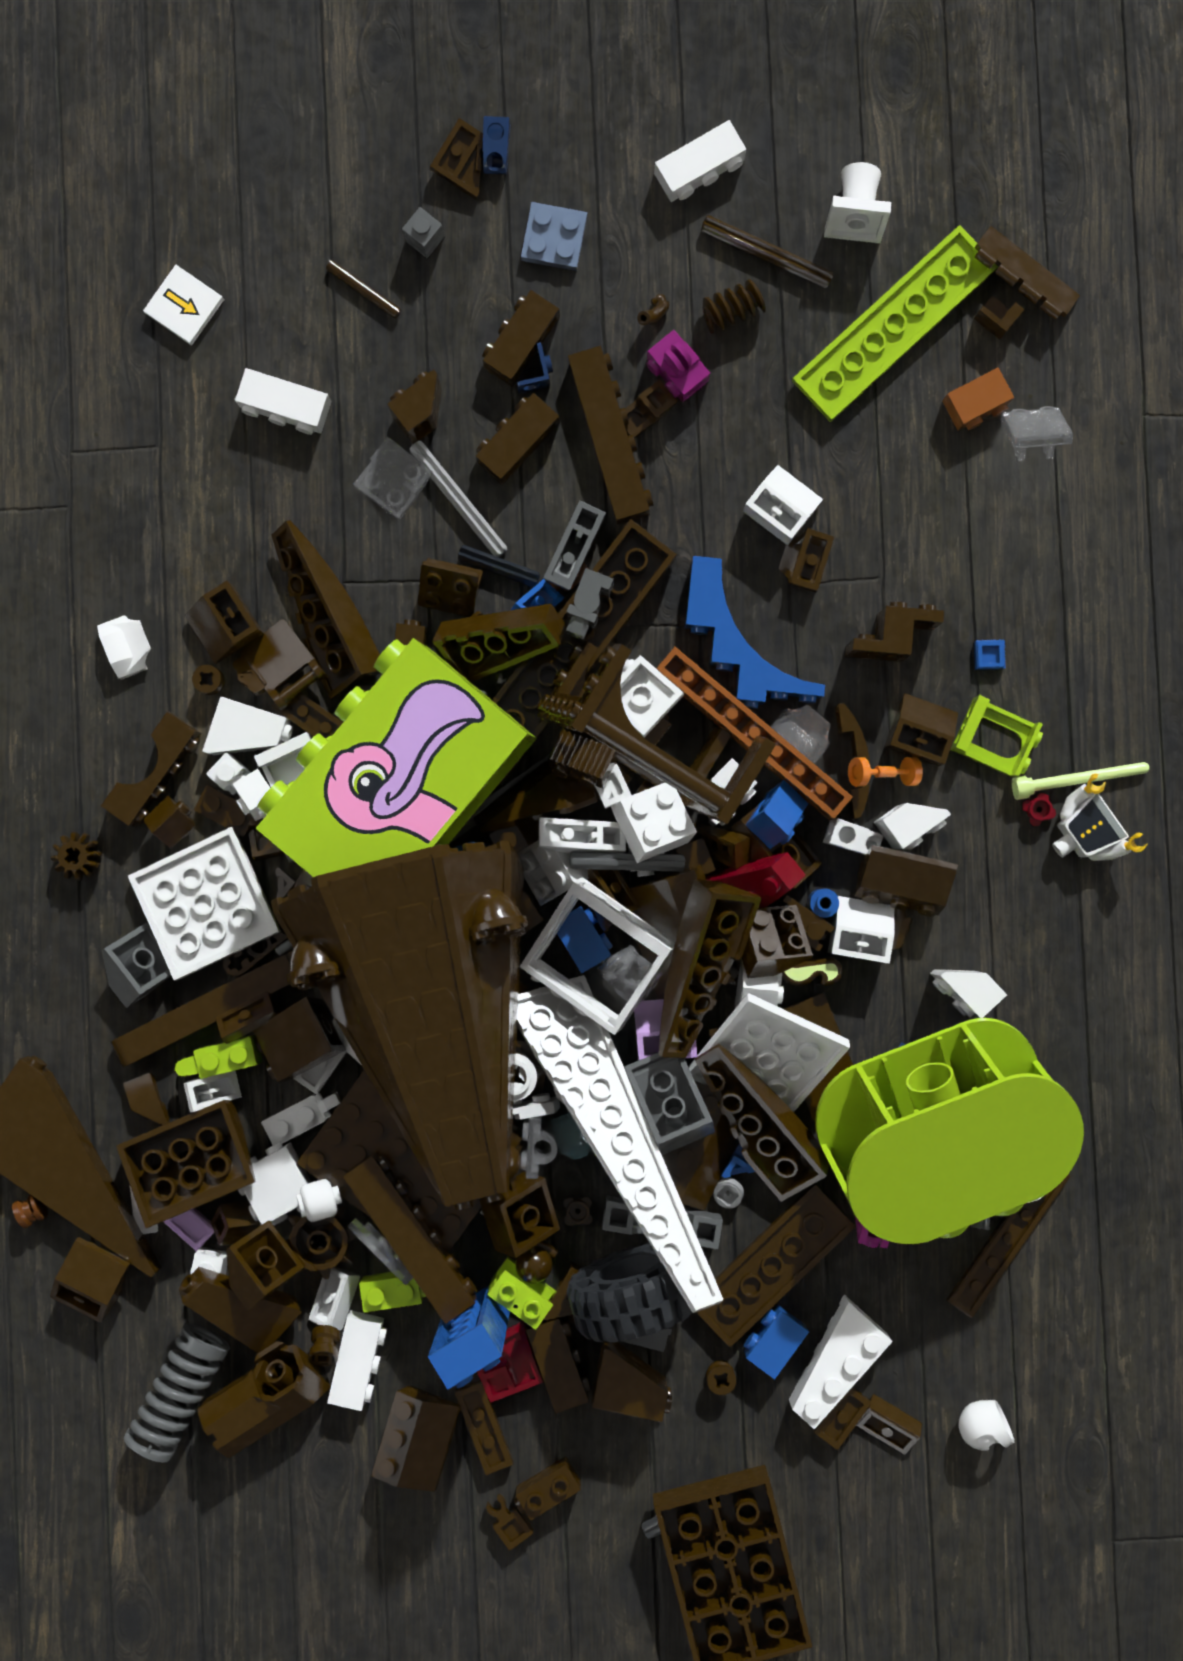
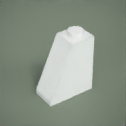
M220 697L203 752L220 755L271 749L290 740L293 726H290L291 720L286 717Z

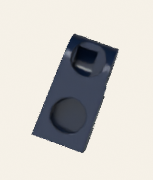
M484 116V174L507 175L511 130L509 117Z

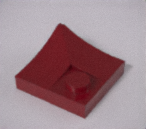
M524 1321L507 1329L502 1356L499 1358L500 1363L488 1371H484L483 1368L477 1371L490 1403L544 1382L526 1332Z

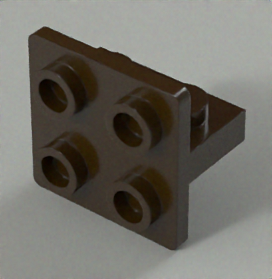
M427 558V561H423L421 565L418 605L462 616H472L475 612L476 597L482 581L483 570Z

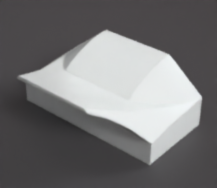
M124 615L97 626L100 640L118 679L122 680L148 669L145 660L151 647L140 620H130Z

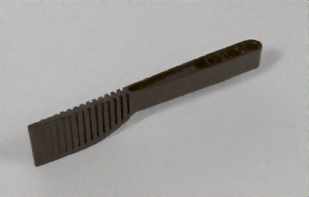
M293 951L111 1041L123 1068L215 1023L216 1016L266 991L272 994L290 985L287 983L286 975L290 973V961Z

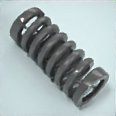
M186 1323L182 1326L179 1332L180 1336L175 1339V1344L181 1350L173 1349L169 1351L168 1359L173 1364L165 1363L160 1367V1372L165 1378L157 1377L153 1380V1387L156 1391H149L145 1395V1400L149 1405H142L138 1408V1415L141 1419L132 1420L130 1428L127 1429L123 1437L124 1442L130 1449L149 1460L161 1463L171 1460L178 1443L182 1440V1431L189 1427L190 1417L197 1412V1403L203 1400L205 1389L212 1383V1375L217 1373L220 1368L219 1361L223 1362L230 1350V1346L225 1339L200 1325ZM191 1332L202 1336L201 1340L194 1336ZM207 1339L212 1345L204 1342V1340ZM196 1358L206 1360L209 1365H204ZM191 1373L200 1375L202 1379H197ZM185 1388L193 1389L194 1393H190ZM178 1402L185 1403L187 1407H183ZM171 1416L178 1417L180 1421H175ZM163 1430L170 1431L172 1435H167ZM134 1438H141L151 1442L161 1450L151 1449L152 1444L145 1447L136 1442Z

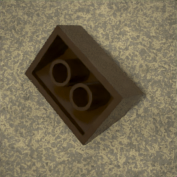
M757 805L727 829L728 831L750 837L751 860L748 863L788 852L806 874L790 891L775 900L774 904L799 886L822 862L795 828L792 829L795 833L788 842L783 845L779 842L769 849L746 826V823L758 807Z
M872 845L859 865L854 897L862 898L864 902L871 904L879 902L890 904L892 908L897 910H916L923 916H939L946 907L958 864Z
M411 1385L397 1390L371 1476L399 1488L436 1491L461 1405Z

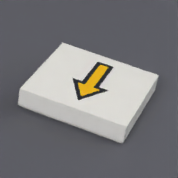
M175 265L143 311L146 315L192 346L222 304L224 298Z

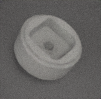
M733 1178L721 1179L714 1189L715 1201L724 1208L737 1207L744 1195L741 1183Z

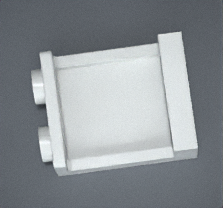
M305 732L254 756L258 766L263 769L270 787L279 780L288 785L290 782L295 781L305 768L296 762V758L303 747L312 739L311 734Z

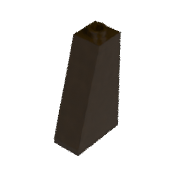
M198 1267L192 1274L187 1275L179 1288L182 1303L257 1353L272 1345L302 1313L296 1297L278 1290L274 1291L250 1310H247L231 1289L228 1275Z

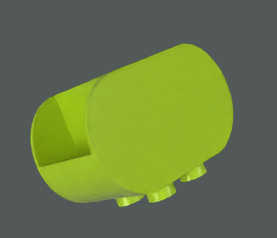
M977 1018L962 1022L846 1068L835 1076L825 1088L817 1106L815 1119L819 1144L859 1222L877 1237L901 1244L924 1243L939 1237L953 1238L962 1234L969 1225L992 1216L1015 1214L1025 1203L1048 1194L1067 1177L1079 1157L1084 1136L1082 1116L1075 1101L1046 1072L1037 1060L1036 1054L1028 1040L1015 1027L992 1018Z

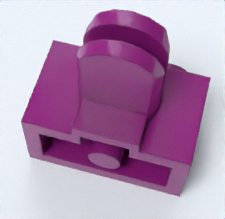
M672 330L647 351L648 362L646 364L649 370L656 377L660 375L666 382L665 387L675 398L678 396L682 402L709 381L711 373L675 330Z

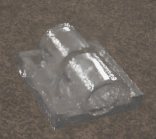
M542 1116L525 1119L523 1123L522 1140L528 1141V1148H523L521 1170H526V1178L538 1179L540 1164L551 1162L557 1154L558 1136L551 1128L542 1127ZM545 1140L549 1142L551 1147L548 1150H540L537 1148L536 1142Z

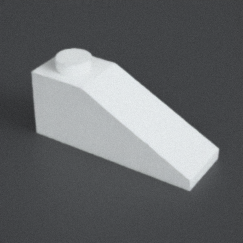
M539 818L538 847L569 854L573 851L624 853L626 851V839L618 822Z

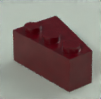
M786 852L758 859L736 870L733 868L716 869L706 877V880L719 881L759 895L761 901L758 908H765L790 891L806 874L790 854Z

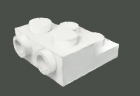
M640 655L635 661L633 659L629 660L623 667L621 698L628 719L637 732L645 738L684 695L679 688Z

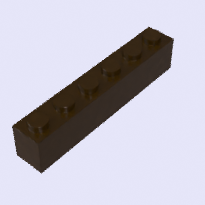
M600 345L568 355L569 364L617 525L627 523L630 519L636 520L650 516L649 507L654 506L650 490H644L641 480L645 479V473L642 463H636L633 452H637L634 436H628L625 425L629 424L625 407L619 409L617 398L621 397L617 380L611 382L609 371L613 370L609 353L603 354Z
M375 1152L349 1170L343 1178L439 1316L447 1324L475 1304L477 1289L469 1277L464 1279L458 1271L460 1264L455 1256L444 1251L441 1246L443 1240L434 1228L431 1230L424 1222L426 1216L418 1204L412 1205L407 1197L409 1191L401 1180L396 1182L391 1175L392 1167L383 1155L379 1157Z

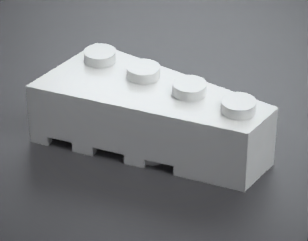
M843 1295L839 1303L840 1306L834 1317L832 1316L821 1342L818 1343L814 1350V1355L808 1367L806 1366L789 1398L792 1410L813 1429L820 1424L893 1342L889 1335L846 1295Z

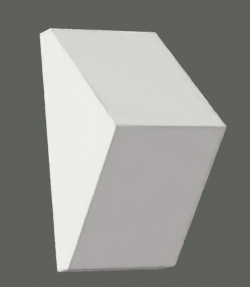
M236 1071L203 1079L196 1078L184 1083L190 1112L201 1110L222 1100L231 1101L242 1097Z

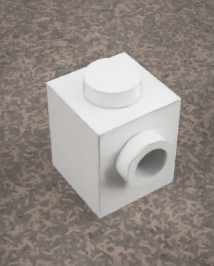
M257 769L233 783L240 799L236 800L244 815L250 813L255 821L266 816L257 808V805L264 794L270 789Z

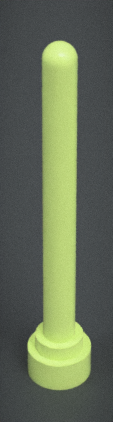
M1141 762L1036 780L1026 776L1013 777L1011 783L1012 792L1016 800L1026 799L1033 795L1035 791L1087 783L1089 777L1094 773L1099 775L1092 782L1145 774L1149 771V765Z

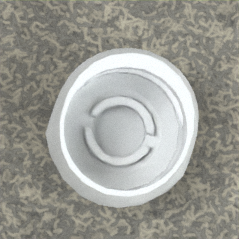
M996 1400L972 1402L962 1411L959 1418V1431L963 1440L972 1448L988 1451L990 1445L1000 1443L1004 1447H1009L1014 1443V1437L1008 1421Z

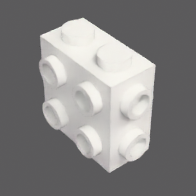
M281 1142L265 1150L267 1155L259 1160L255 1156L251 1157L256 1182L238 1190L242 1196L246 1195L251 1204L249 1205V1211L255 1221L259 1220L261 1224L270 1220L273 1225H276L287 1219L286 1213L294 1208L300 1212L296 1194H300L302 1185L312 1182L307 1171L297 1164L299 1157L291 1142L282 1146Z

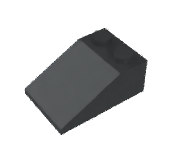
M655 1053L624 1067L661 1155L715 1133L712 1118L684 1058L661 1057L658 1053Z

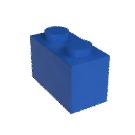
M783 780L765 794L746 823V826L769 849L779 842L783 845L794 835L795 832L792 829L804 819L805 816L802 813L808 803Z
M582 906L569 913L557 934L580 972L584 973L610 957L609 949L613 946L606 934L602 933L599 935L593 926L598 922L589 908L584 910Z
M779 1305L774 1310L770 1309L761 1320L763 1326L757 1334L753 1332L744 1344L746 1359L773 1379L778 1376L809 1333L804 1323Z

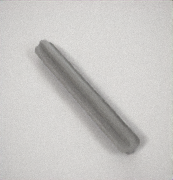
M422 441L414 443L410 447V452L493 556H502L507 551V546Z

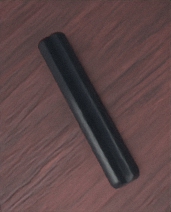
M462 545L458 553V559L462 562L531 587H535L538 584L540 573L466 545Z

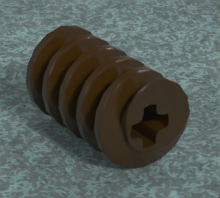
M751 279L745 281L744 287L741 284H736L734 292L730 288H726L723 296L716 292L713 295V301L709 297H704L702 300L703 316L711 334H714V324H717L721 330H724V320L726 319L734 326L736 315L744 322L746 321V311H749L753 318L756 317V307H759L763 313L766 312L763 296Z

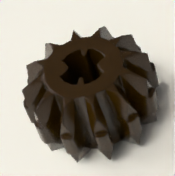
M71 832L70 839L62 835L60 841L63 846L57 844L52 846L59 853L58 855L51 856L50 859L51 861L60 862L54 870L56 872L64 871L63 877L65 879H70L74 876L76 881H81L83 874L87 877L93 876L91 867H100V863L94 861L95 857H101L102 852L93 850L99 843L95 840L89 842L90 835L87 833L79 836L78 832ZM74 851H80L79 861H73V858L76 856Z

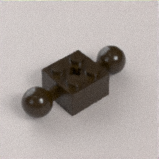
M511 1145L509 1192L502 1194L503 1200L485 1204L484 1198L479 1200L495 1251L516 1258L515 1269L518 1276L527 1283L537 1284L544 1281L552 1270V1259L549 1253L542 1247L537 1246V1244L560 1230L545 1178L527 1172H522L516 1176L521 1166V1157L518 1150Z

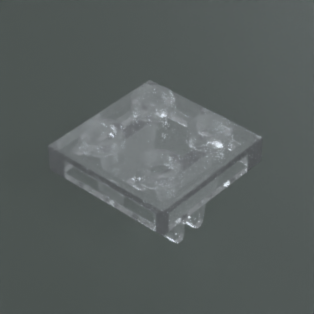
M1045 406L1039 410L1014 409L1011 412L1002 413L1001 424L1015 449V456H1018V461L1025 460L1026 448L1043 446V453H1046V458L1050 459L1053 458L1055 445L1072 444L1073 432L1059 408Z

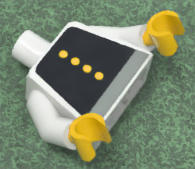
M1097 773L1089 777L1087 785L1083 784L1065 800L1060 813L1061 821L1057 824L1064 836L1052 844L1054 850L1062 858L1074 850L1080 858L1088 857L1093 861L1113 860L1131 853V850L1133 852H1141L1148 845L1137 846L1134 839L1143 835L1140 832L1134 834L1129 841L1125 840L1129 837L1099 795L1104 790L1106 782L1101 786H1095L1092 783L1099 774Z

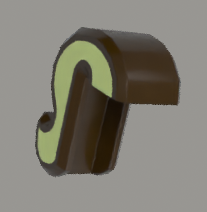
M834 957L811 959L782 972V980L791 985L803 986L819 976V984L828 986L839 981L843 968Z

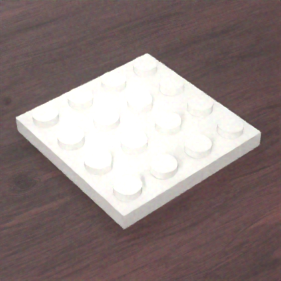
M230 827L128 875L174 981L281 932L234 827Z
M748 993L697 1057L715 1045L720 1044L758 1075L794 1112L849 1050L850 1043L848 1039ZM694 1059L688 1066L693 1079L708 1086Z

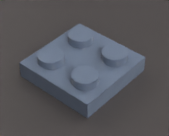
M531 202L521 261L577 271L587 221V212Z

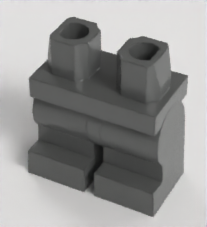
M585 568L574 597L575 606L569 604L567 609V616L570 619L566 630L568 635L584 641L589 626L592 628L596 627L598 613L600 612L601 595L610 596L614 586L613 578Z

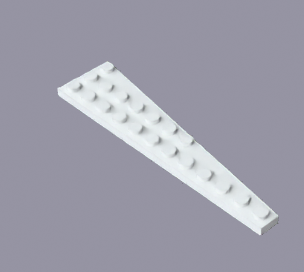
M584 975L569 979L593 997ZM547 986L519 994L517 1027L692 1313L721 1303L723 1297L609 1032L605 1028H598L596 1021L589 1016L577 1013L573 1009V1005L567 1000L559 999L552 995Z

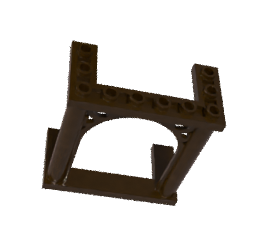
M584 641L580 645L576 644L568 655L570 662L566 669H560L552 682L555 685L550 695L545 694L537 706V709L540 710L537 717L582 737L603 743L616 751V762L654 786L667 783L675 788L685 808L728 824L776 744L768 738L756 736L725 788L719 787L708 780L706 776L732 734L723 728L714 727L691 766H686L643 738L633 727L626 715L621 698V675L623 666L632 650L622 644H614L613 647L608 646L599 659L602 665L597 673L590 674L585 681L587 665L598 648Z

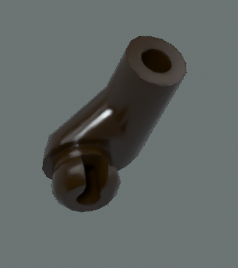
M658 294L655 298L651 299L653 309L638 313L637 320L639 324H656L666 314L670 304L669 301H666L664 294Z

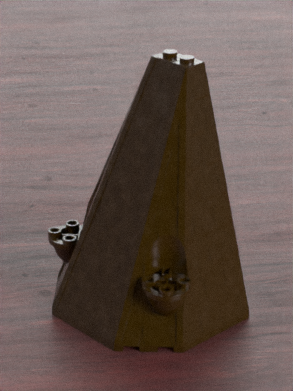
M499 841L495 845L485 847L484 842L465 843L462 845L463 851H458V848H450L449 844L416 850L315 876L310 879L311 888L305 890V885H299L287 892L288 897H278L271 901L273 914L294 947L290 961V973L286 975L287 983L291 984V987H298L299 990L319 988L337 1024L444 1206L455 1205L456 1211L474 1207L472 1201L484 1198L485 1204L503 1200L502 1194L509 1192L521 936L525 934L524 928L528 925L527 917L522 916L523 862L509 841Z

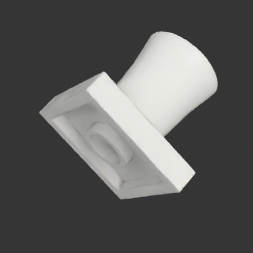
M857 162L849 164L841 171L843 197L833 196L825 225L824 237L881 243L891 212V202L875 200L881 171L870 163Z

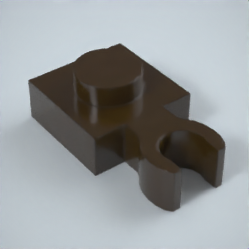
M498 1494L497 1500L501 1503V1507L495 1509L488 1501L486 1509L491 1516L498 1519L493 1523V1529L510 1551L531 1536L534 1529L523 1514L520 1513L517 1506L509 1511L506 1507L505 1498L503 1495Z

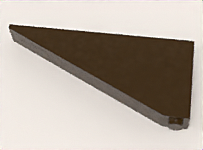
M36 1056L20 1058L0 1086V1174L152 1278L161 1269V1265L56 1078L50 1070L45 1068L47 1064Z

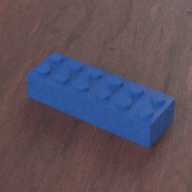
M490 1284L475 1293L477 1298L475 1304L447 1324L444 1323L442 1318L440 1320L428 1358L447 1390L455 1385L457 1388L463 1387L474 1378L472 1374L482 1368L484 1371H488L500 1363L499 1358L503 1352L510 1311L487 1295Z

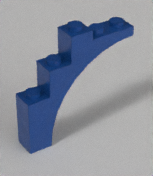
M693 556L685 628L691 629V633L697 635H708V631H713L710 665L716 666L717 671L733 672V668H738L735 697L749 709H758V704L763 705L766 701V694H771L770 699L788 700V696L799 697V702L816 703V699H822L825 693V685L803 681L780 671L765 661L746 642L736 627L726 604L722 584V559Z

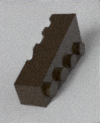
M545 604L443 621L432 642L450 666L469 682H474L560 646L567 625L552 604Z

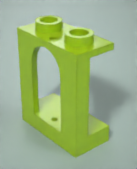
M981 695L974 697L950 750L1011 778L1018 777L1020 773L1024 774L1031 762V759L1028 758L1032 747L1036 748L1042 738L1043 733L1040 732L1043 724L1040 722L1034 724L989 703L990 699ZM982 718L1009 729L1021 739V749L1016 756L1004 758L971 743Z
M507 1257L491 1279L487 1295L536 1330L553 1306L549 1299L555 1290L543 1281L537 1284L523 1281L516 1272L515 1261Z

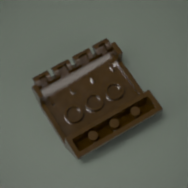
M695 1081L712 1118L715 1133L662 1155V1158L682 1204L705 1211L738 1139H734L730 1131L731 1126L725 1114L722 1115L714 1092H711L708 1086Z

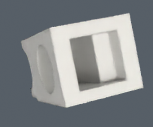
M835 818L829 822L823 843L866 855L872 845H881L883 835L870 831L868 828Z

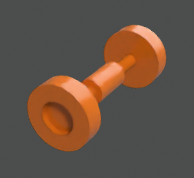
M864 757L853 758L848 766L849 781L855 787L866 786L871 775H874L876 778L896 777L897 774H900L901 781L906 786L918 785L923 776L922 763L917 757L904 758L900 769H897L895 766H875L874 769H871L869 761Z

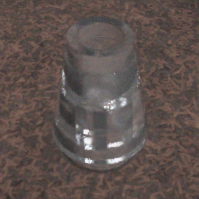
M629 945L627 948L601 961L602 965L597 969L602 977L613 986L616 982L620 983L637 961L641 959V956L633 946Z

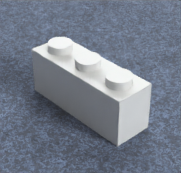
M730 120L655 162L654 174L671 202L678 198L679 200H684L692 195L697 187L701 185L708 186L719 178L718 175L727 170L733 172L743 164L747 149Z
M245 368L235 399L238 406L242 408L241 412L246 415L258 417L261 414L269 417L268 420L274 424L285 426L286 423L295 425L296 430L312 435L313 431L322 433L332 402L326 393Z
M352 1310L348 1314L328 1397V1404L362 1411L365 1402H371L374 1385L369 1384L371 1374H377L381 1359L380 1356H376L378 1345H384L387 1328L383 1327L384 1318Z

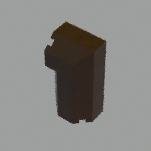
M278 1341L256 1355L254 1360L256 1363L255 1368L201 1402V1406L198 1407L197 1411L204 1432L207 1436L213 1433L217 1440L212 1444L218 1452L227 1458L232 1457L313 1405L331 1388L325 1368L312 1364L309 1361V1355L296 1345L290 1344L291 1346Z

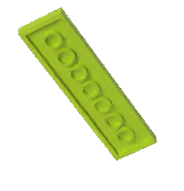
M961 225L953 230L793 377L792 382L829 422L833 421L997 270L998 266L996 264L991 269H988L974 258L978 253V250L974 248L977 242Z

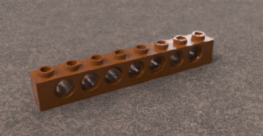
M674 647L656 668L683 692V697L719 728H723L731 733V738L746 751H748L756 736L765 737L774 742L776 746L764 766L779 779L785 780L805 801L829 821L835 819L852 799V795L678 648Z

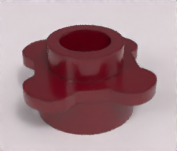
M1039 793L1037 798L1031 801L1025 800L1022 804V809L1028 813L1030 817L1029 823L1032 826H1039L1042 821L1053 819L1056 815V810L1049 801V796L1045 793ZM1037 807L1041 808V812H1037Z

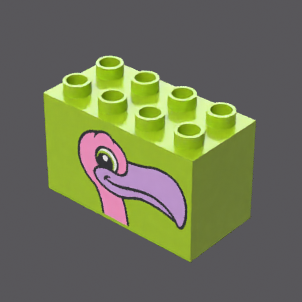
M414 638L408 645H403L396 639L385 648L373 666L382 676L371 690L364 692L357 686L348 693L337 707L334 714L343 721L337 731L327 738L323 737L320 733L316 734L300 751L296 762L305 769L298 778L288 785L282 780L277 781L261 798L257 808L266 816L256 829L312 877L436 845L449 844L537 738L429 647Z

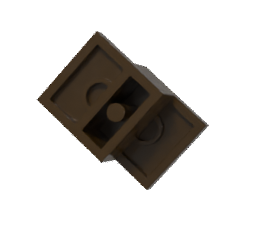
M890 602V606H885L877 614L875 635L859 634L858 638H853L846 645L845 657L902 662L912 654L913 629L933 631L944 622V611L936 610V606L930 604H921L919 608H908L907 603Z

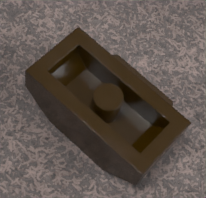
M807 528L801 536L794 538L789 545L785 546L778 570L788 578L789 584L817 593L835 536Z

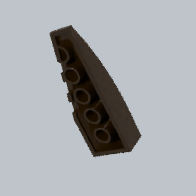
M285 521L271 536L282 571H287L289 577L287 586L290 597H295L299 612L295 613L298 624H303L307 639L303 640L304 645L327 674L322 683L330 699H334L353 690L357 686L359 687L379 675L380 672L373 666L380 653L357 608L331 568L292 521Z
M694 879L676 936L665 987L658 1053L661 1057L686 1058L703 1027L701 1021L705 1013L709 1010L712 1011L717 1002L714 998L721 984H727L731 976L728 972L735 959L739 961L744 953L761 901L759 895L719 881Z
M720 1044L715 1045L696 1057L695 1061L710 1091L714 1092L719 1102L718 1107L722 1115L725 1114L731 1126L730 1131L734 1139L737 1138L742 1147L741 1152L745 1160L781 1202L827 1177L830 1164L818 1140L786 1103L758 1075Z

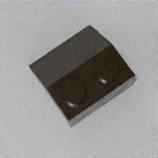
M270 1220L226 1249L230 1287L247 1310H250L283 1286L304 1268Z

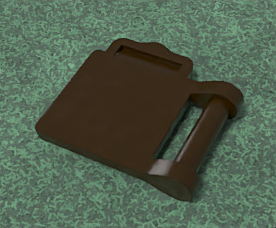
M284 619L277 622L264 632L263 635L242 649L239 653L241 657L233 662V667L237 671L240 683L244 687L249 688L255 696H260L267 691L281 711L288 707L287 703L316 680L322 681L327 677V674ZM310 666L312 670L279 694L277 691L279 687L305 667Z

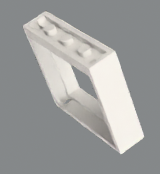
M582 877L573 882L520 967L532 976L530 979L542 982L549 987L552 995L571 1003L577 1013L589 1016L596 1021L598 1028H605L615 1035L624 1027L673 953L675 942ZM578 899L658 955L619 1015L541 960L542 955Z

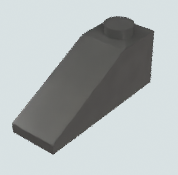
M579 500L543 577L544 580L570 591L606 512Z

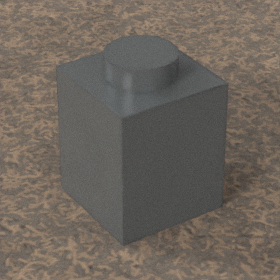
M421 207L418 208L402 228L405 241L426 258L431 255L445 237L442 224Z

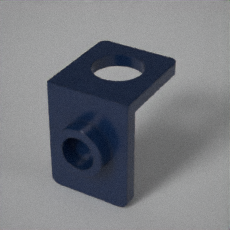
M541 342L537 343V350L543 376L517 382L518 394L550 387L548 373H553L550 355L544 356Z

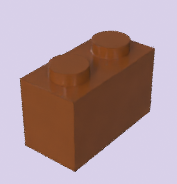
M996 368L947 393L942 402L956 429L959 431L965 427L971 430L984 422L982 418L990 414L996 417L1009 409L1007 405L1014 399V396L1000 369Z

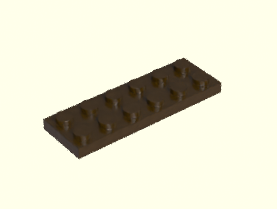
M815 1183L812 1184L714 1278L723 1301L698 1311V1315L731 1347L855 1228V1225Z

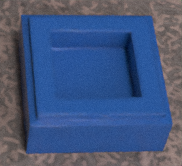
M1005 640L974 641L975 670L1005 669Z

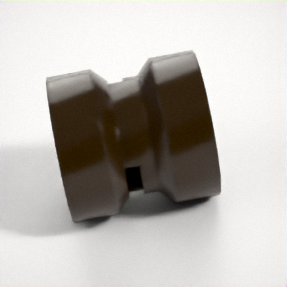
M320 1325L313 1328L311 1332V1343H313V1346L310 1347L308 1357L312 1364L324 1367L337 1363L339 1351L336 1346L339 1345L341 1333L336 1327Z

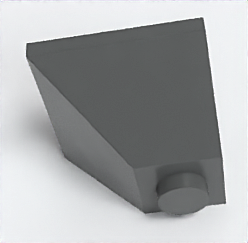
M148 923L143 924L102 950L108 984L126 1008L148 995L172 976Z

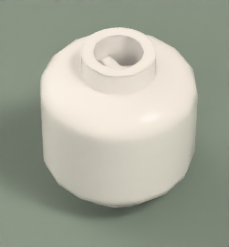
M327 1179L304 1184L300 1189V1194H296L301 1216L307 1217L311 1222L334 1216L337 1213L336 1204L342 1203L338 1186L332 1187Z

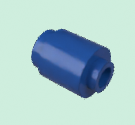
M817 889L809 895L807 907L821 918L831 917L839 908V898L830 889ZM824 897L829 900V906L826 909L820 906V900Z

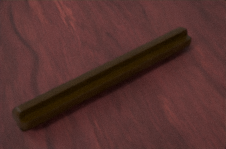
M707 215L701 227L703 232L817 285L827 288L833 278V272L710 215Z

